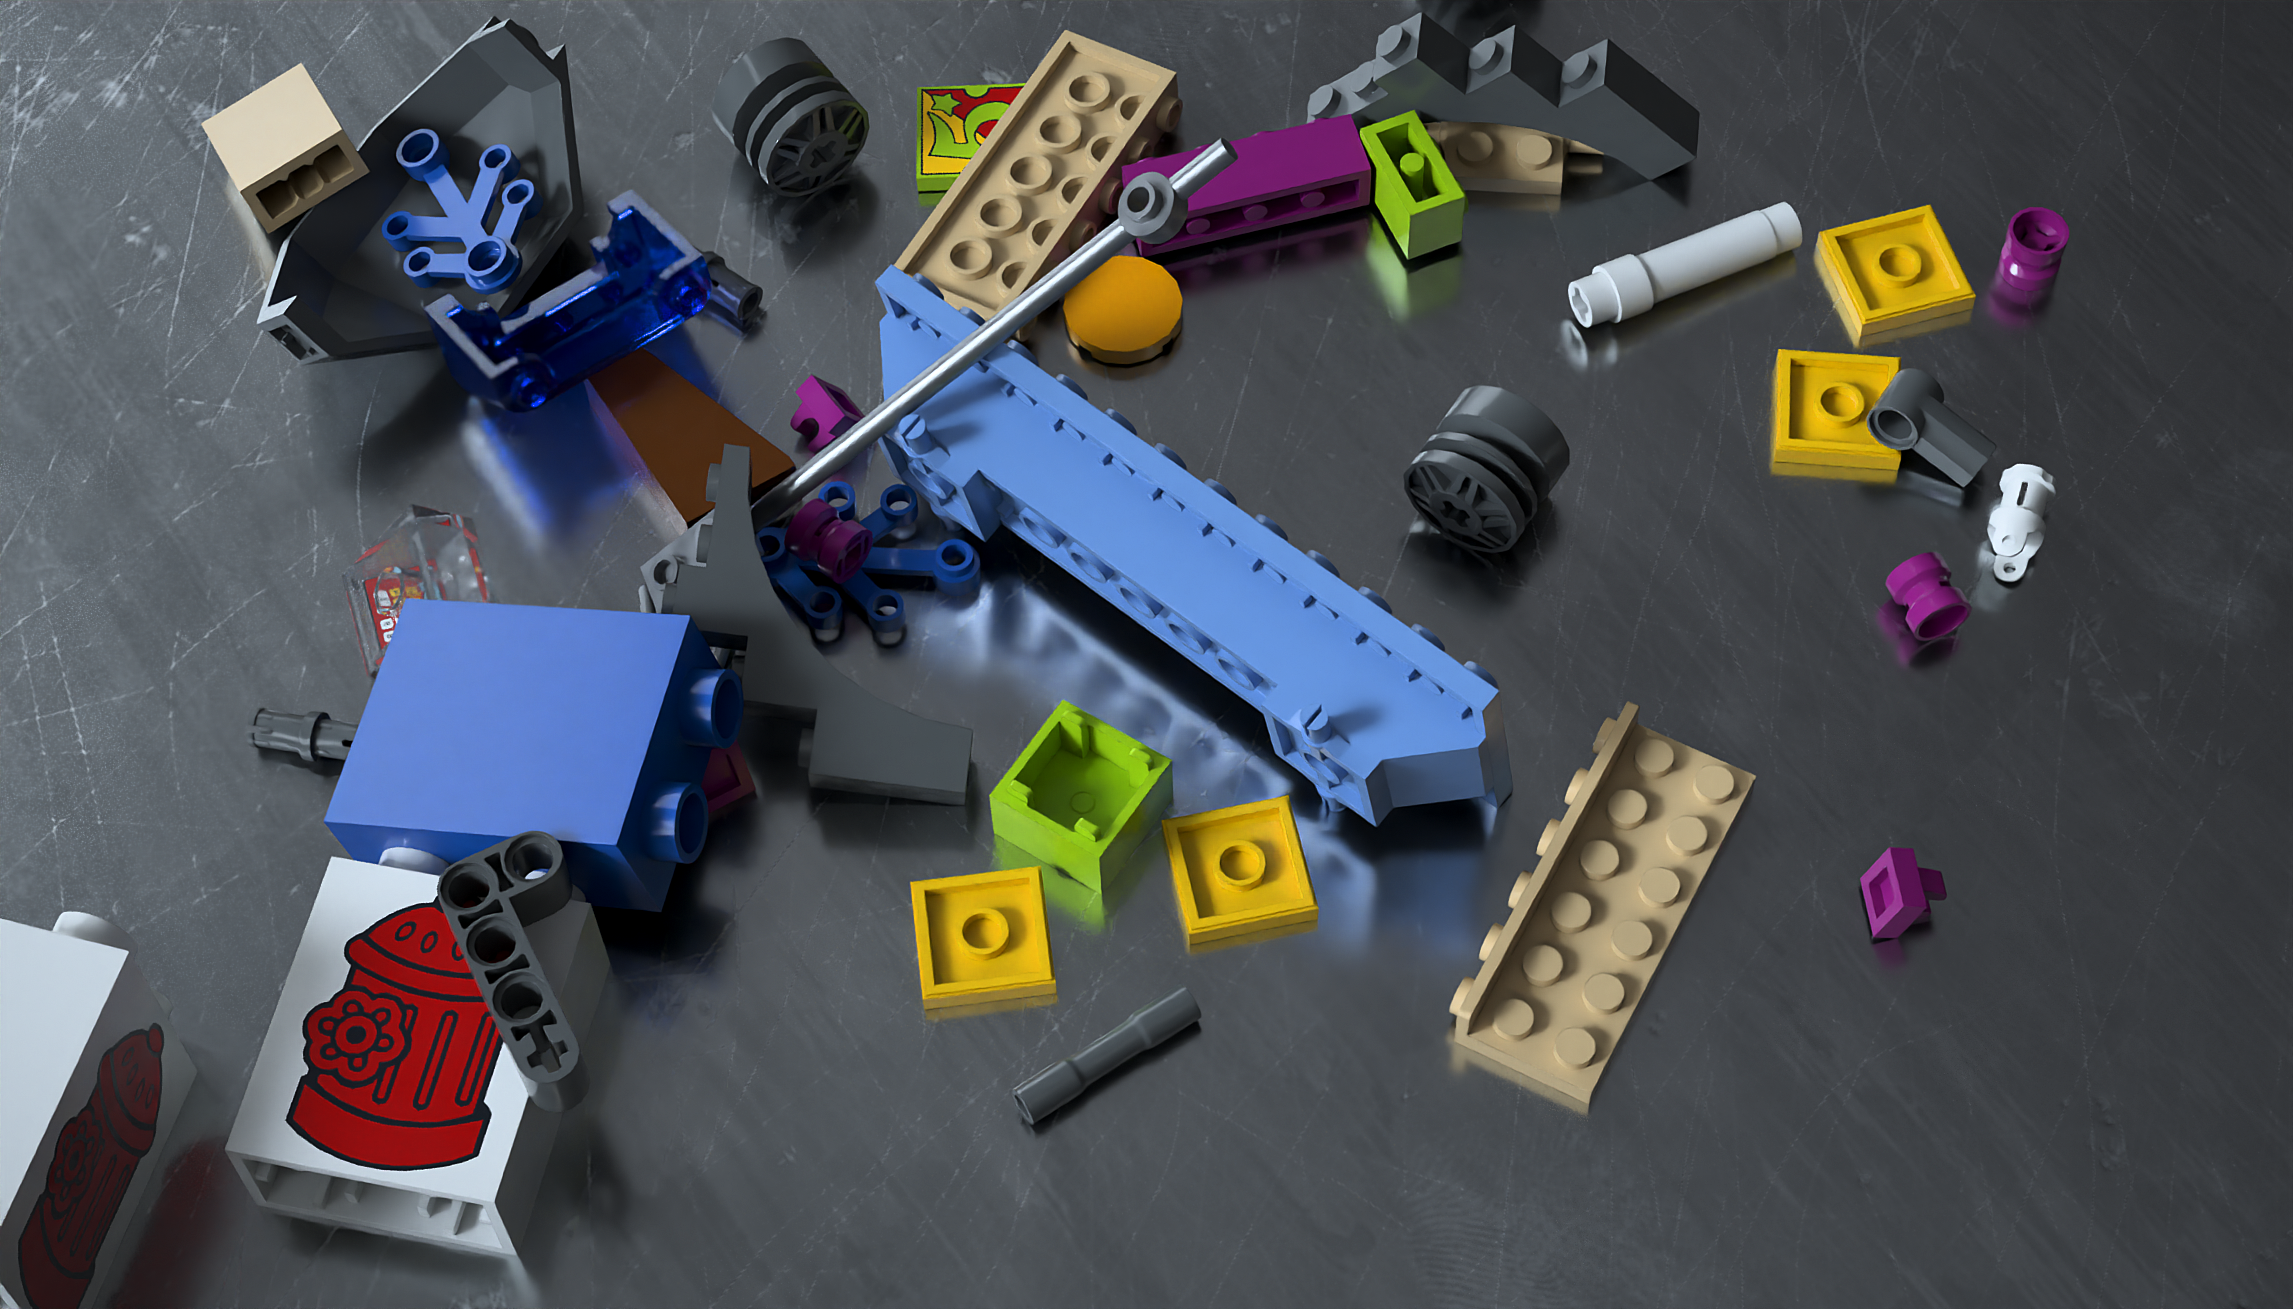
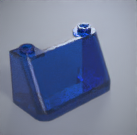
M630 189L606 203L609 213L613 216L610 231L604 239L597 236L589 241L597 262L593 267L501 320L497 312L486 301L475 306L476 310H468L462 307L450 293L423 309L451 375L456 382L473 397L513 413H527L537 409L699 313L708 302L712 291L711 277L703 255L636 192Z

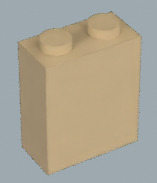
M302 63L201 123L238 191L268 234L370 172Z

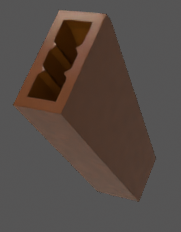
M635 341L617 350L605 352L593 362L581 368L591 406L679 535H682L715 509L716 502L706 501L707 478L710 463H722L724 444L747 446L751 449L753 463L751 506L797 470L796 465L787 454Z

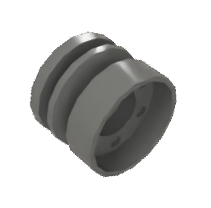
M788 37L767 41L742 56L727 71L716 88L711 106L716 126L744 156H747L749 164L760 173L762 179L778 195L799 197L814 193L835 181L852 165L864 147L870 128L868 112L837 78H834L833 73L803 40Z
M1477 385L1464 389L1438 425L1437 434L1431 435L1403 474L1404 490L1413 507L1420 515L1445 536L1472 550L1488 553L1507 551L1518 540L1525 526L1536 514L1537 504L1542 503L1569 466L1570 449L1561 430L1542 410L1528 400L1503 388Z

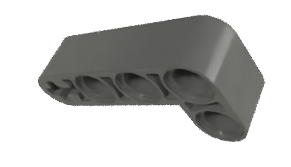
M528 831L466 857L445 869L438 881L437 894L452 934L529 1097L536 1106L545 1111L563 1112L574 1108L582 1102L589 1090L590 1077L578 1041L523 928L564 908L572 896L573 883L561 845L554 836L543 831ZM541 868L550 869L542 877L525 879L534 870ZM486 897L478 906L461 908L464 903L472 898ZM498 952H513L510 957L502 962L487 963L489 958ZM524 1007H540L537 1013L531 1017L513 1019L516 1012ZM551 1048L559 1069L548 1073L547 1068L542 1064L539 1054Z

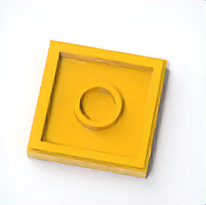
M1931 204L1818 233L1816 245L1860 337L1973 309L1976 295Z
M1778 349L1775 377L1774 462L1898 470L1901 461V450L1891 449L1879 443L1871 435L1867 427L1866 418L1895 374L1901 371V357Z
M1289 795L1161 820L1163 839L1189 945L1318 919L1319 908Z
M1041 866L910 882L924 1010L1057 993Z

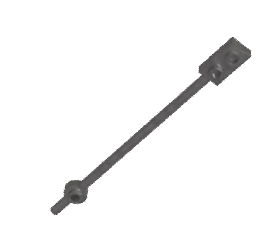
M1220 138L1170 178L1157 172H1147L1135 177L1126 186L1118 204L1119 218L755 502L751 506V518L755 543L760 556L765 553L757 535L758 532L1129 243L1139 238L1149 244H1160L1173 238L1186 220L1188 198L1238 159L1233 146L1225 138ZM715 509L640 567L657 613L661 614L666 583L677 584L680 564L706 567V563L696 561L698 537L701 524L712 525Z

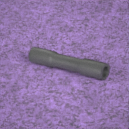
M1183 984L1176 985L1132 1013L1126 1022L1072 1056L1057 1060L1011 1089V1094L1017 1107L1030 1124L1036 1123L1080 1095L1089 1084L1141 1051L1156 1047L1202 1017L1200 1008L1192 994Z

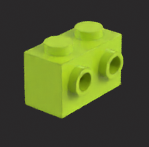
M1415 110L1361 128L1360 140L1371 167L1370 195L1406 258L1411 259L1461 241L1464 214L1469 212L1465 190L1461 183L1455 180L1442 158L1437 142L1433 137L1429 136Z

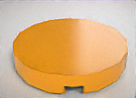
M1118 255L1110 258L1065 293L1063 304L1064 322L1070 339L1078 347L1080 344L1083 348L1091 351V357L1105 363L1132 364L1153 358L1163 351V345L1168 343L1172 336L1173 340L1181 330L1183 298L1177 281L1161 265L1143 257Z

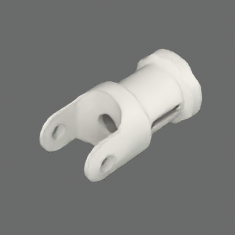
M2017 464L2003 471L1999 484L2003 492L2000 508L1991 514L1987 528L1993 549L1997 553L1994 573L1998 579L2005 582H2014L2022 578L2026 572L2029 559L2035 555L2042 545L2046 532V525L2042 519L2047 502L2054 499L2058 487L2057 481L2052 475L2040 467L2029 464ZM2023 483H2028L2027 491H2024ZM2006 567L2016 569L2012 573H2007L2004 571Z

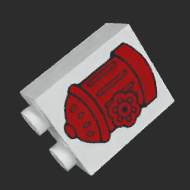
M405 847L385 850L381 855L378 865L332 856L226 1144L225 1152L256 1205L518 1256L563 1112L545 1111L536 1106L529 1097L452 934L437 894L439 878L445 869L451 865L428 852ZM532 871L525 879H536L546 873ZM573 885L572 896L564 908L523 929L570 1024L580 1050L583 1052L610 967V961L591 903H585L586 898L583 892ZM486 897L472 898L464 903L461 908L478 906ZM498 952L491 956L487 963L502 962L510 957L513 952ZM524 1007L516 1012L513 1019L531 1017L537 1013L540 1007ZM551 1048L539 1054L542 1064L547 1068L548 1073L559 1069Z
M62 913L53 931L0 918V1309H92L198 1072L168 1020L173 1009L171 1002L162 993L149 986L134 960L139 948L136 940L117 925L86 913Z

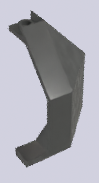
M494 15L384 116L356 148L370 172L310 208L283 242L256 325L301 365L465 345L496 335L584 214L565 44L544 52L539 47L536 37L526 28L517 25L511 18L501 22ZM419 129H430L439 136L450 152V167L448 171L467 202L470 199L481 170L479 166L480 157L487 148L495 144H505L518 158L521 165L518 175L509 183L500 186L484 228L488 236L493 235L505 207L502 203V194L509 184L516 180L526 179L531 181L542 195L543 206L539 213L531 219L524 220L515 243V247L522 255V269L516 280L506 289L495 294L485 295L474 291L465 278L442 277L432 287L419 288L404 272L403 263L410 252L419 247H429L436 254H465L467 250L464 242L420 241L413 249L399 252L382 235L381 229L384 221L397 211H407L412 216L448 217L426 182L411 178L397 160V148L400 142L411 132Z

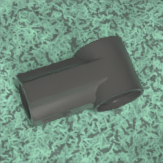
M1914 368L1902 369L1895 374L1869 411L1866 420L1871 435L1879 443L1891 449L1908 450L1912 448L1964 488L1991 457L1997 447L1996 444L1943 404L1944 392L1940 384L1931 375Z

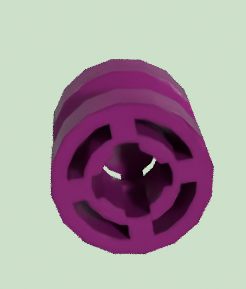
M2029 207L2020 210L2012 217L2006 233V242L1998 262L1999 272L2007 283L2024 291H2039L2049 287L2056 280L2062 262L2061 257L2069 239V227L2063 217L2043 207Z
M816 498L806 503L797 512L786 532L784 545L788 552L802 561L813 560L817 562L819 572L839 584L852 578L861 568L871 550L873 535L870 530L855 520L843 521L839 518L836 508L824 500Z
M1936 552L1923 553L1901 563L1890 573L1885 583L1896 604L1906 607L1908 612L1905 620L1915 638L1921 641L1934 640L1954 631L1968 619L1972 611V607L1960 588L1952 587L1949 581L1952 573L1942 555Z

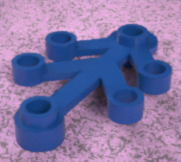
M419 129L411 132L400 142L396 152L397 160L411 178L426 182L448 217L412 216L407 211H397L384 221L381 229L382 235L399 252L413 249L420 241L464 242L467 250L465 254H436L429 247H419L410 252L403 263L404 272L419 288L432 287L442 277L465 278L474 291L485 295L495 294L506 289L516 280L522 269V255L515 247L524 220L531 219L539 213L543 206L542 195L529 180L520 179L509 184L502 194V203L505 207L493 235L488 236L484 228L500 186L509 183L518 175L521 167L518 158L505 144H495L487 148L480 157L479 166L481 170L470 199L467 202L448 171L450 167V152L443 141L430 129Z
M834 481L822 487L818 498L828 504L838 498L847 500V503L843 506L834 507L838 510L840 519L849 521L856 515L857 501L852 486L842 481ZM895 484L886 488L880 497L881 507L859 522V524L872 532V545L896 527L908 526L918 517L917 495L909 486ZM899 501L909 504L902 510L890 508L893 503ZM789 526L784 529L777 527H765L757 535L764 552L778 551L772 556H761L772 587L780 585L804 609L806 620L812 627L819 630H828L837 626L843 617V607L839 593L828 586L816 587L802 571H819L818 563L813 560L804 562L785 549L784 540ZM959 539L945 541L936 550L871 547L861 568L852 578L838 585L867 613L869 624L874 630L881 633H891L901 628L905 622L906 613L903 598L896 591L890 589L881 590L865 573L932 576L933 583L940 592L949 596H962L972 592L981 581L980 556L972 545ZM955 559L964 560L963 563L955 566L946 564V562ZM822 603L834 606L825 613H818L813 610ZM885 606L896 609L893 614L888 616L876 614L878 609Z

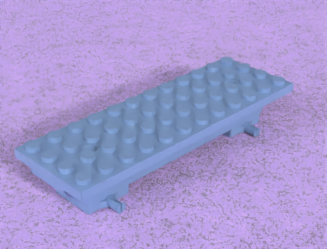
M892 264L875 281L888 312L879 322L884 401L986 322L980 315L966 306H963L958 311L945 302L941 291L925 276L916 273L911 278ZM1010 340L1007 345L1002 342L918 409L902 418L896 426L877 440L893 475L930 503L933 513L940 519L941 526L943 528L946 526V531L956 532L965 527L986 542L998 527L1003 524L1262 712L1275 754L1300 771L1316 785L1318 794L1322 797L1323 805L1325 808L1329 805V811L1340 812L1349 807L1377 827L1392 808L1481 797L1498 809L1514 790L1500 691L1498 690L1499 685L1489 672L1471 661H1467L1464 666L1444 652L1445 646L1430 630L1419 624H1414L1409 628L1391 615V607L1377 593L1367 587H1361L1357 591L1339 579V571L1323 555L1314 550H1309L1306 555L1287 542L1288 536L1273 520L1262 514H1258L1253 518L1238 508L1235 497L1223 485L1211 478H1207L1203 483L1186 471L1187 466L1173 450L1161 443H1157L1152 447L1136 436V429L1123 415L1111 408H1108L1103 413L1087 402L1088 397L1078 384L1063 374H1058L1056 378L1050 376L1039 368L1040 365L1036 357L1019 342Z

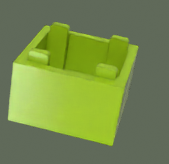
M1063 699L989 795L994 833L1103 895L1173 800L1172 760Z

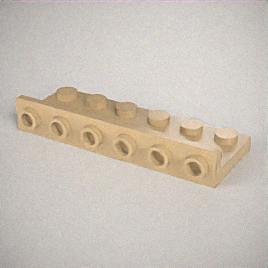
M1064 30L894 266L911 278L916 273L925 276L941 291L944 301L958 311L963 306H966L987 322L1094 238L1097 228L1108 213L1114 214L1118 210L1119 200L1123 193L1122 166L1134 164L1142 159L1152 157L1154 147L1164 132H1171L1180 119L1183 102L1178 97L1177 72L1071 31ZM1037 316L1003 343L1007 345L1010 340L1017 342L1027 340L1035 327Z
M1627 701L1617 721L1607 717L1602 724L1592 749V753L1598 755L1589 771L1580 767L1574 775L1564 801L1570 805L1562 822L1552 818L1546 826L1536 851L1537 855L1542 856L1534 873L1523 870L1518 877L1508 901V906L1513 908L1505 926L1494 923L1489 930L1479 954V959L1485 962L1476 979L1468 976L1464 977L1453 997L1449 1010L1450 1013L1457 1016L1454 1042L1588 1105L1742 812L1756 780V776L1637 724L1640 706Z

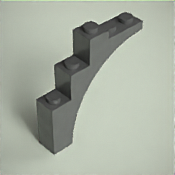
M1423 12L1418 13L1399 25L1389 27L1383 34L1379 35L1376 46V59L1365 62L1351 73L1329 85L1320 87L1315 93L1310 95L1307 107V123L1318 118H1334L1351 114L1359 136L1361 128L1415 110L1422 124L1433 122H1484L1535 129L1580 142L1612 156L1649 180H1653L1697 158L1700 112L1610 39L1607 38L1561 62L1514 25L1491 38L1484 39L1477 46L1470 49Z
M724 444L722 463H710L707 478L706 501L716 502L712 525L701 524L698 537L696 561L706 563V567L680 564L677 584L667 582L665 585L661 614L691 615L709 647L746 651L745 656L734 655L731 670L737 673L742 685L743 714L815 723V729L803 727L798 755V766L809 767L810 787L964 806L973 744V729L922 718L875 697L835 669L800 633L775 594L755 543L751 518L753 475L751 449L747 446Z

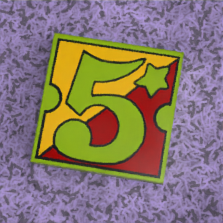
M1026 83L917 87L916 180L918 191L949 190Z

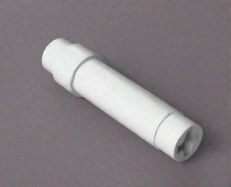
M1781 202L1760 211L1756 210L1640 255L1627 254L1594 267L1591 275L1569 284L1568 294L1571 307L1578 321L1587 328L1607 320L1618 323L1651 310L1655 303L1765 262L1776 255L1799 247L1802 243L1800 221L1793 208L1788 203Z

